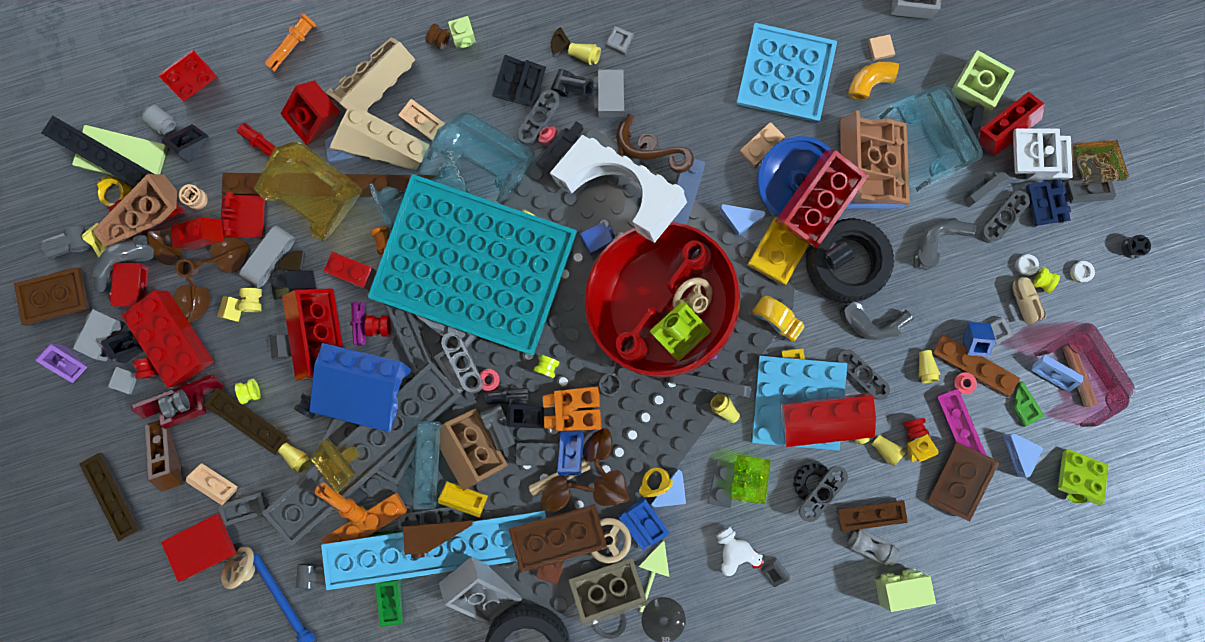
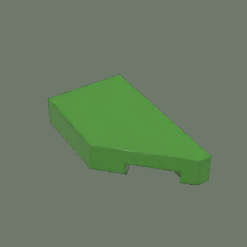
M1023 381L1017 383L1012 409L1023 427H1027L1045 415Z

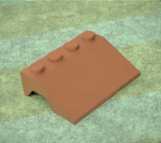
M858 110L841 118V155L868 175L850 202L863 204H910L907 123L888 118L879 120L861 118L860 111Z

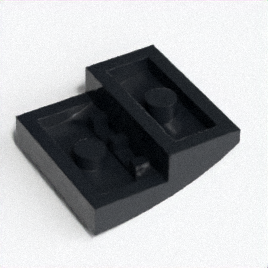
M504 55L492 96L533 107L537 100L546 67L529 60L524 62Z

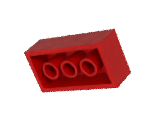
M154 290L121 315L167 388L184 385L214 362L169 291Z

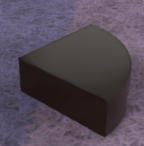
M561 27L554 32L551 40V51L554 57L569 49L571 44Z
M294 251L287 254L281 260L278 269L302 271L305 252Z

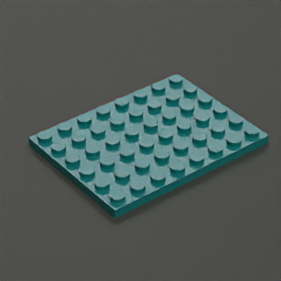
M412 174L368 298L534 356L577 230Z

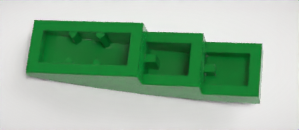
M396 530L374 532L372 537L396 533ZM401 579L375 583L380 627L403 624Z

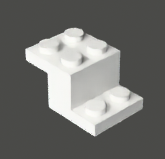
M1015 129L1013 131L1015 173H1026L1027 180H1069L1073 178L1071 136H1060V129Z

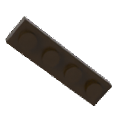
M217 387L204 405L274 455L278 454L279 448L290 437L244 404L242 405L237 399L221 388Z
M97 453L79 463L118 542L141 531L142 529L104 454Z

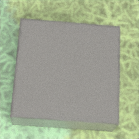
M614 26L606 42V47L625 55L634 34Z
M1004 317L989 323L996 339L994 346L1014 336Z
M115 367L108 387L132 394L137 381L135 379V372Z

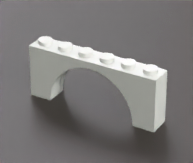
M584 135L577 140L550 172L556 185L571 194L585 182L603 175H623L636 181L642 188L643 197L639 212L632 222L637 233L654 243L687 203L684 190L679 185L668 183L661 175L650 173L643 165L638 166L634 164L627 156L621 157L612 148H605L596 139H589Z

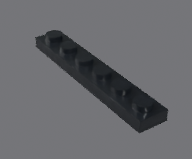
M53 115L41 132L46 137L133 187L147 174H154Z

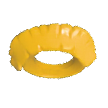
M115 176L103 177L96 184L99 200L108 207L115 204L109 202L105 196L106 190L112 184L119 186V200L123 199L132 190V186Z
M652 468L644 475L639 494L643 497L659 496L668 491L674 481L669 479V475L664 469ZM660 472L662 481L659 488L651 490L648 486V478L652 473Z

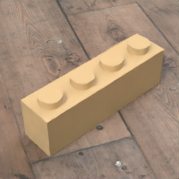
M392 37L370 54V61L358 64L352 76L347 78L345 75L339 80L340 86L335 90L330 88L325 93L345 111L352 104L367 112L374 102L381 99L383 92L388 87H392L397 82V78L403 72L408 71L415 61V58L398 40Z
M350 104L329 149L336 151L338 149L346 151L348 154H358L370 157L372 160H381L392 165L417 171L430 145Z

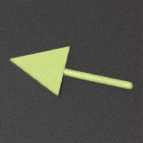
M664 540L638 566L651 571L644 593L646 600L655 573L669 577ZM645 606L640 607L639 612H643Z

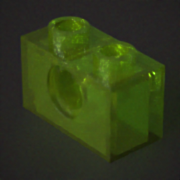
M737 455L734 463L735 474L734 482L731 485V499L765 504L771 460Z

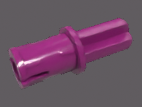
M358 302L351 303L352 322H350V325H352L353 344L357 346L366 344L365 302H360V304Z

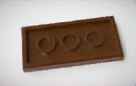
M596 504L509 528L520 573L608 548Z

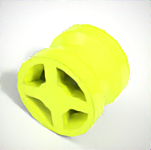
M1042 267L1032 283L1036 288L1041 287L1044 292L1049 294L1057 286L1060 275L1057 273L1052 274L1049 272V269Z
M540 354L538 357L539 363L534 367L533 371L554 379V370L559 366L560 362Z
M249 379L244 384L241 382L235 384V392L242 405L248 403L251 399H260V389L255 379Z

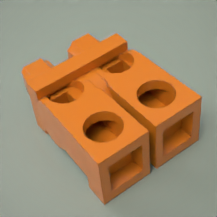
M599 387L554 391V394L543 396V408L555 407L556 415L544 416L545 428L556 429L557 431L602 430L600 409L579 411L581 408L600 407Z

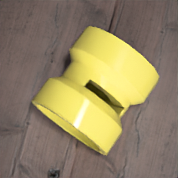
M241 288L239 296L242 300L239 304V311L261 312L262 305L259 303V298L262 297V289Z

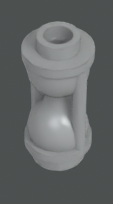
M862 529L853 530L848 539L850 549L885 566L888 564L894 566L900 554V550L896 549L895 545Z

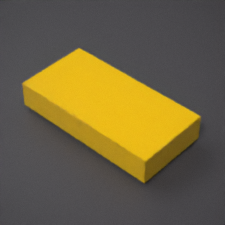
M446 481L438 503L480 518L488 496L470 489L463 491L461 486Z

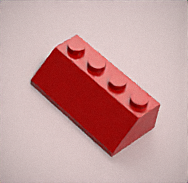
M825 150L775 222L792 235L818 248L863 185L868 175L838 151Z
M333 289L294 290L282 296L295 381L313 379L315 362L322 343L343 348Z
M870 393L780 403L785 447L875 437L876 411L874 395Z

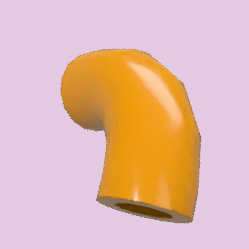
M878 61L865 66L854 76L848 91V97L858 101H866L869 99L871 89L876 84H894L899 63Z

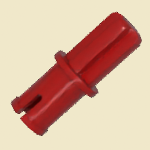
M243 123V125L241 124L238 127L237 133L248 140L252 147H257L267 156L274 155L276 147L266 140L261 132L255 131L247 123Z

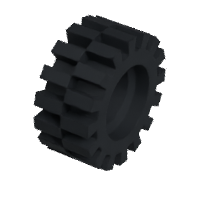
M811 463L797 470V475H794L795 483H793V487H795V492L799 495V498L805 500L811 492L806 486L808 477L818 475L822 478L828 470L826 466ZM835 477L830 483L826 480L824 484L831 486L832 489L836 488L835 486H832ZM822 487L817 492L820 500L823 501L829 497V491L825 487ZM812 497V499H811L810 501H812V502H814V504H816L817 502H816V501L813 499V497Z

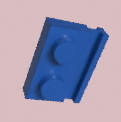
M645 497L627 508V511L618 514L621 522L626 525L630 534L643 551L649 545L652 546L670 534Z

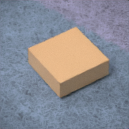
M890 34L869 39L868 43L873 61L894 57L895 51Z

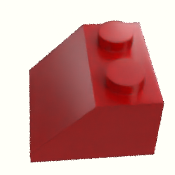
M314 80L296 85L280 114L305 145H308L332 127L341 112Z

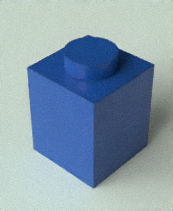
M604 222L580 233L590 256L604 250L615 238L612 228L610 226L606 227Z
M968 322L963 337L967 354L990 357L996 341L991 324Z

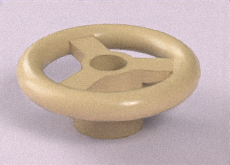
M692 278L685 281L674 295L673 307L675 308L684 301L699 317L708 309L711 303V285L702 278ZM693 285L691 293L686 298L680 300L684 291ZM701 285L705 288L706 297L701 294Z
M601 519V526L614 525L611 531L604 532L605 538L607 536L613 538V543L607 544L608 548H606L610 549L613 556H604L598 551L592 552L591 555L603 563L618 562L630 550V532L626 525L617 519ZM619 529L622 531L625 539L623 549L620 552L616 547Z
M245 546L237 549V554L226 561L221 575L222 585L226 589H234L243 581L247 582L252 578L255 566L253 565L254 553L251 548ZM241 554H247L241 561H236ZM232 567V575L230 581H228V574Z

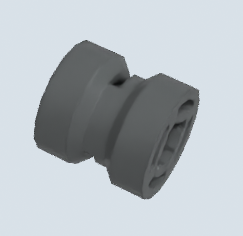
M610 373L605 374L599 382L600 391L605 396H615L621 388V381L618 376Z
M181 389L175 391L171 396L164 395L158 399L160 410L166 418L174 416L178 411L184 412L190 409L189 399Z

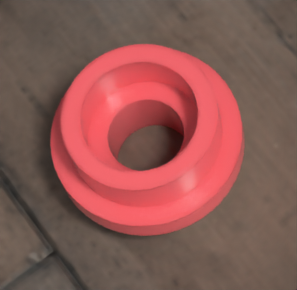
M554 126L543 128L539 133V142L549 146L558 135V130Z
M485 369L480 372L483 379V390L492 391L497 388L500 378L496 371ZM487 376H491L493 378L491 384L485 383V378Z
M964 372L956 376L954 386L955 389H959L961 394H970L976 389L977 381L972 374ZM965 379L969 381L968 387L963 385Z

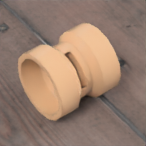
M188 184L179 191L180 201L188 207L199 210L206 206L208 201L207 194L197 186Z

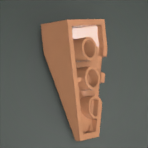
M147 174L93 229V232L104 247H108L111 244L120 242L163 222L176 209L177 190L165 175Z

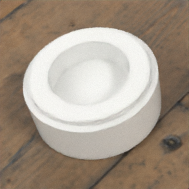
M1026 254L1016 260L1015 269L1019 275L1028 277L1038 271L1039 262L1035 256Z
M1080 261L1071 267L1070 275L1075 282L1085 283L1093 279L1095 270L1091 263Z

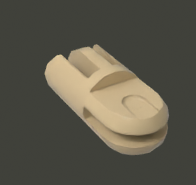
M1027 277L1016 279L1013 282L1012 288L1025 323L1028 325L1045 319V310L1032 281Z

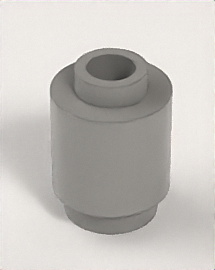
M157 105L147 106L142 112V121L159 134L167 136L176 126L173 117Z

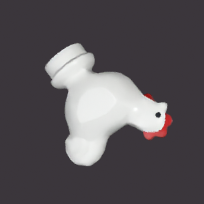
M727 527L715 535L718 539L717 542L724 544L722 551L723 563L721 564L722 573L725 576H731L736 572L738 565L744 562L750 563L753 569L761 568V565L764 563L763 555L753 550L747 541L734 539L736 532L731 527Z

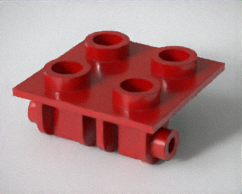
M191 50L158 75L183 102L217 78V75L210 69V66L194 50Z
M226 192L225 195H222L221 220L223 237L263 238L265 196L234 195L231 192Z

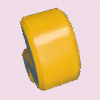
M762 296L752 310L754 316L770 323L778 334L789 342H794L804 329V323L795 318L792 310L770 296Z

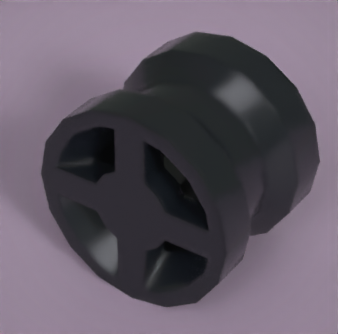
M1144 235L1128 238L1122 244L1123 254L1131 259L1144 256L1151 249V242Z
M302 393L301 401L295 405L294 410L311 419L315 417L314 413L309 412L311 396Z

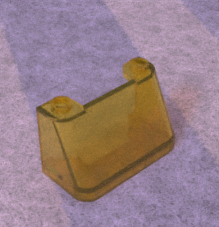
M290 142L274 149L253 189L264 200H283L312 222L309 230L314 238L322 242L331 236L362 194V189L356 183L299 142Z

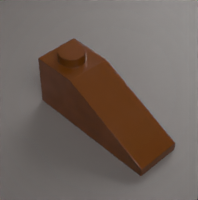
M160 420L146 424L148 481L161 492L182 485L181 465L171 429H164L160 425Z
M465 520L404 526L405 555L411 554V558L425 557V553L430 552L474 524V521Z

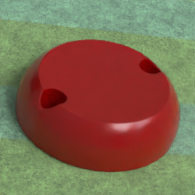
M671 222L654 243L637 233L636 228H633L613 240L594 263L586 285L585 313L589 328L597 344L616 363L641 375L651 377L678 376L702 367L712 360L727 344L735 329L740 312V286L734 266L725 251L716 241L702 231L686 224ZM696 250H699L697 254L694 256V258L691 260V255ZM702 278L711 285L712 300L708 309L699 318L712 332L678 362L653 336L650 330L674 309L673 299L677 289L689 279ZM693 285L684 291L680 300L686 298L691 293ZM701 285V294L706 297L705 288ZM633 340L631 344L628 346V348L625 350V346L628 343V341Z

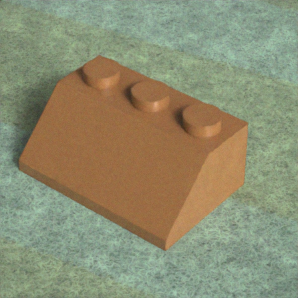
M477 409L456 417L431 432L463 491L508 466L501 452L497 450L489 430L486 429Z

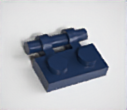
M1062 179L1053 181L1054 189H1051L1050 181L1025 186L1030 197L1029 205L1034 227L1058 223L1057 215L1061 216L1062 223L1071 221L1069 214L1071 213V207L1067 204V189L1063 186ZM1053 196L1057 198V208H1055Z

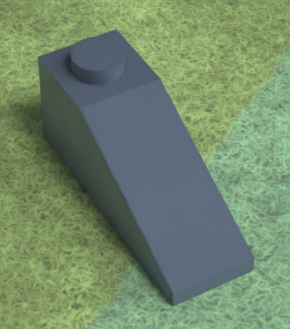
M694 159L693 165L688 171L677 174L675 184L684 190L687 203L672 222L687 225L706 162Z

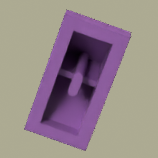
M49 343L35 358L36 362L71 383L87 369V365L65 345Z

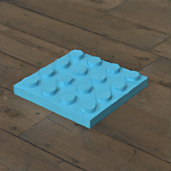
M755 23L736 105L819 123L837 41Z
M759 356L751 442L785 446L780 403L845 396L847 363ZM840 441L794 447L840 451Z

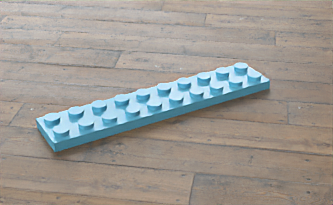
M545 511L474 521L472 526L430 552L425 553V557L411 558V554L405 555L403 532L322 544L326 590L455 571L471 557L488 566L515 562L517 559L509 528L546 518Z

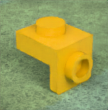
M928 434L908 443L907 456L911 462H922L938 455V449Z

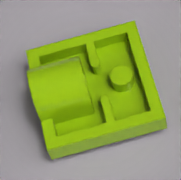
M684 301L650 330L653 336L678 362L712 332Z
M1066 449L1062 453L1058 490L1066 492L1067 499L1073 503L1083 504L1091 502L1101 506L1105 503L1109 465Z

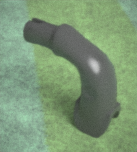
M951 218L929 226L923 232L918 250L915 252V267L920 270H930L938 264L940 254L937 253L940 234H961L973 237L976 232V224L961 222L957 218Z
M137 235L132 239L111 244L104 249L92 268L94 288L97 292L108 290V276H110V268L113 264L128 260L144 262L153 258L154 249L147 245L146 235Z
M852 302L839 311L840 317L846 325H850L855 332L870 340L896 337L901 334L903 328L914 320L912 314L905 310L893 321H888L884 326L878 328L866 316V310L858 302Z

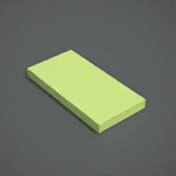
M84 125L82 131L84 134L154 174L161 173L168 150L166 145ZM75 154L73 166L114 176Z

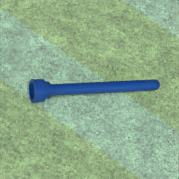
M254 553L253 564L296 632L297 642H314L316 640L314 634L309 632L308 629H304L258 554Z

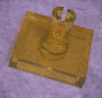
M327 438L320 443L310 459L334 490L340 493L356 475L349 463L358 458L359 453L354 446H350L340 453L330 439Z

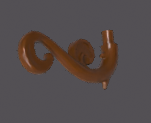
M627 114L624 121L620 122L616 132V139L621 157L625 153L632 158L648 160L681 153L685 155V159L681 163H676L674 156L669 157L668 162L672 171L683 173L692 167L694 156L690 149L671 147L657 150L658 140L651 133H644L639 137L638 144L641 149L633 147L628 137H632L630 130L635 117Z

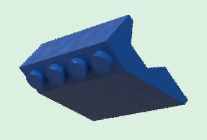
M322 343L314 367L309 412L390 433L398 410L397 394L402 379L410 374L411 369L401 361Z

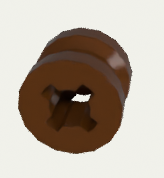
M434 23L427 32L426 43L435 44L438 49L443 50L449 41L451 32L448 29H441L438 24Z

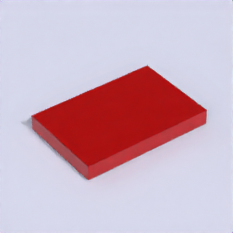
M220 513L161 542L177 582L192 577L237 554Z

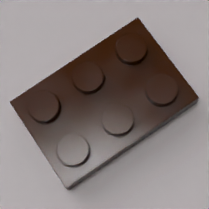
M76 267L14 283L22 325L27 326L90 310L81 268Z
M956 442L928 498V502L970 522L1000 462L962 443Z

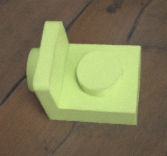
M468 16L448 22L456 48H466L476 42Z

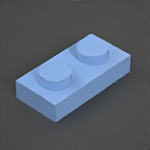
M1047 355L1037 360L1031 368L1032 372L1068 392L1079 386L1084 376Z

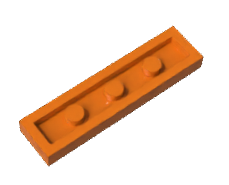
M397 492L367 510V517L362 524L355 526L349 521L321 538L323 544L366 538L409 511Z

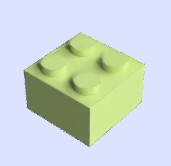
M977 50L969 58L950 95L973 108L976 105L984 107L983 113L987 115L997 105L1015 70Z
M906 569L900 575L884 573L881 574V578L875 579L879 604L890 612L936 604L931 576L922 573V571Z

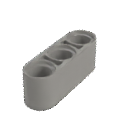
M274 226L240 271V276L255 287H262L293 246L295 237L279 226Z
M453 332L445 334L441 344L462 387L470 393L479 392L483 387V379L463 339ZM451 338L458 339V345L454 349H449L447 346ZM462 357H466L468 359L467 367L459 369L457 361ZM470 377L478 379V385L473 389L467 386V381Z

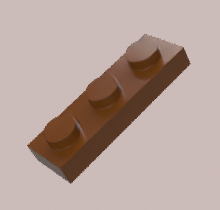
M904 500L837 509L841 532L908 523Z

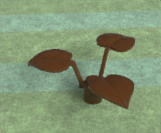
M171 229L148 232V242L154 249L156 259L165 265H174L177 262L175 267L177 274L186 277V281L191 283V286H180L173 296L189 323L201 318L211 303L208 289L202 286L196 287V283L192 279L198 273L199 266L217 261V266L221 271L228 273L236 272L244 265L249 251V245L245 241L233 237H224V241L211 245L210 251L215 258L196 262L191 259H184L181 253L186 249L173 248Z
M602 428V430L590 436L583 447L584 459L587 462L594 461L595 466L602 474V476L595 480V488L574 483L567 484L565 476H557L544 488L541 496L542 511L555 512L562 509L570 499L571 492L569 488L593 492L594 501L602 506L617 505L630 500L623 473L618 470L606 473L599 464V460L607 459L612 450V435L607 428Z

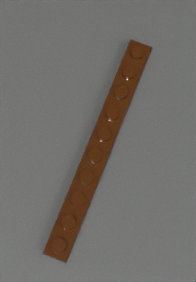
M223 173L222 194L225 195L226 192H231L234 195L403 198L411 175ZM417 175L434 182L437 179L435 175Z

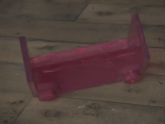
M1084 323L1034 352V355L1037 357L1050 354L1066 343L1074 353L1085 354L1108 390L1105 396L1107 406L1079 423L1081 427H1096L1127 408L1135 394V386L1098 329L1091 323Z

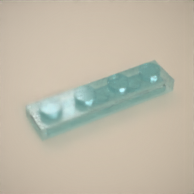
M439 421L417 422L413 509H436L441 429Z

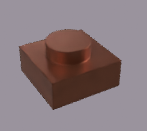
M564 561L539 567L536 578L558 584Z

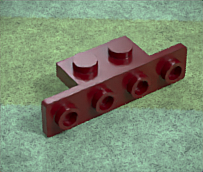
M215 375L205 376L197 381L142 400L132 405L131 408L141 419L159 413L160 425L167 429L206 414L204 395L214 392L217 387L223 389V383ZM180 389L183 390L189 399L190 409L184 412L178 411L174 416L166 418L160 410L158 399L164 395L171 396Z

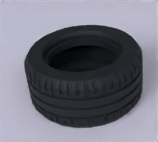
M847 218L836 221L819 247L815 248L810 245L806 260L807 273H809L808 276L811 279V283L817 288V291H820L822 295L830 300L845 304L861 302L879 292L889 281L894 268L892 245L889 243L890 241L887 239V236L883 234L884 232L879 227H876L875 224H871L869 221L866 222L864 219ZM848 239L854 240L865 247L871 259L870 273L865 281L855 284L843 282L835 277L830 269L824 267L822 263L824 261V252L828 251L834 242Z
M531 603L515 605L508 610H504L493 621L485 639V642H504L511 633L524 628L534 629L542 633L549 642H570L569 633L561 618L547 607L544 608V606Z

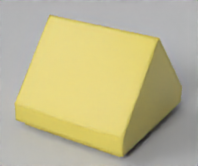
M223 296L217 317L239 322L242 311H239L241 300Z

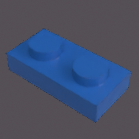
M582 430L560 431L557 472L559 476L581 475L584 439Z

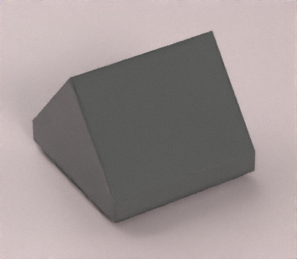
M275 335L269 338L272 359L292 357L288 335Z
M776 557L761 569L774 587L790 579V574Z

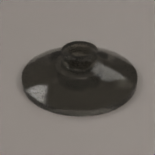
M659 597L653 599L645 606L641 622L645 633L652 640L671 642L682 634L686 624V617L683 608L677 601L668 597ZM662 617H666L668 619V623L666 625L660 624V619Z

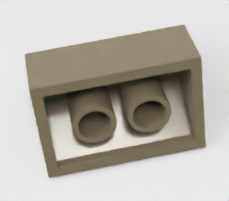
M633 558L569 579L578 612L585 627L648 605Z

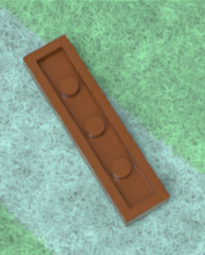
M944 334L940 336L932 351V355L962 372L972 374L976 380L1006 397L1011 396L1020 380V377L983 356L968 355L965 346Z

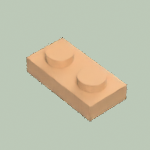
M410 99L398 115L403 121L432 142H434L446 126L443 121L412 99Z
M770 122L739 153L755 167L774 145L784 140L785 136Z
M202 463L186 479L188 484L220 505H223L237 491L238 487Z

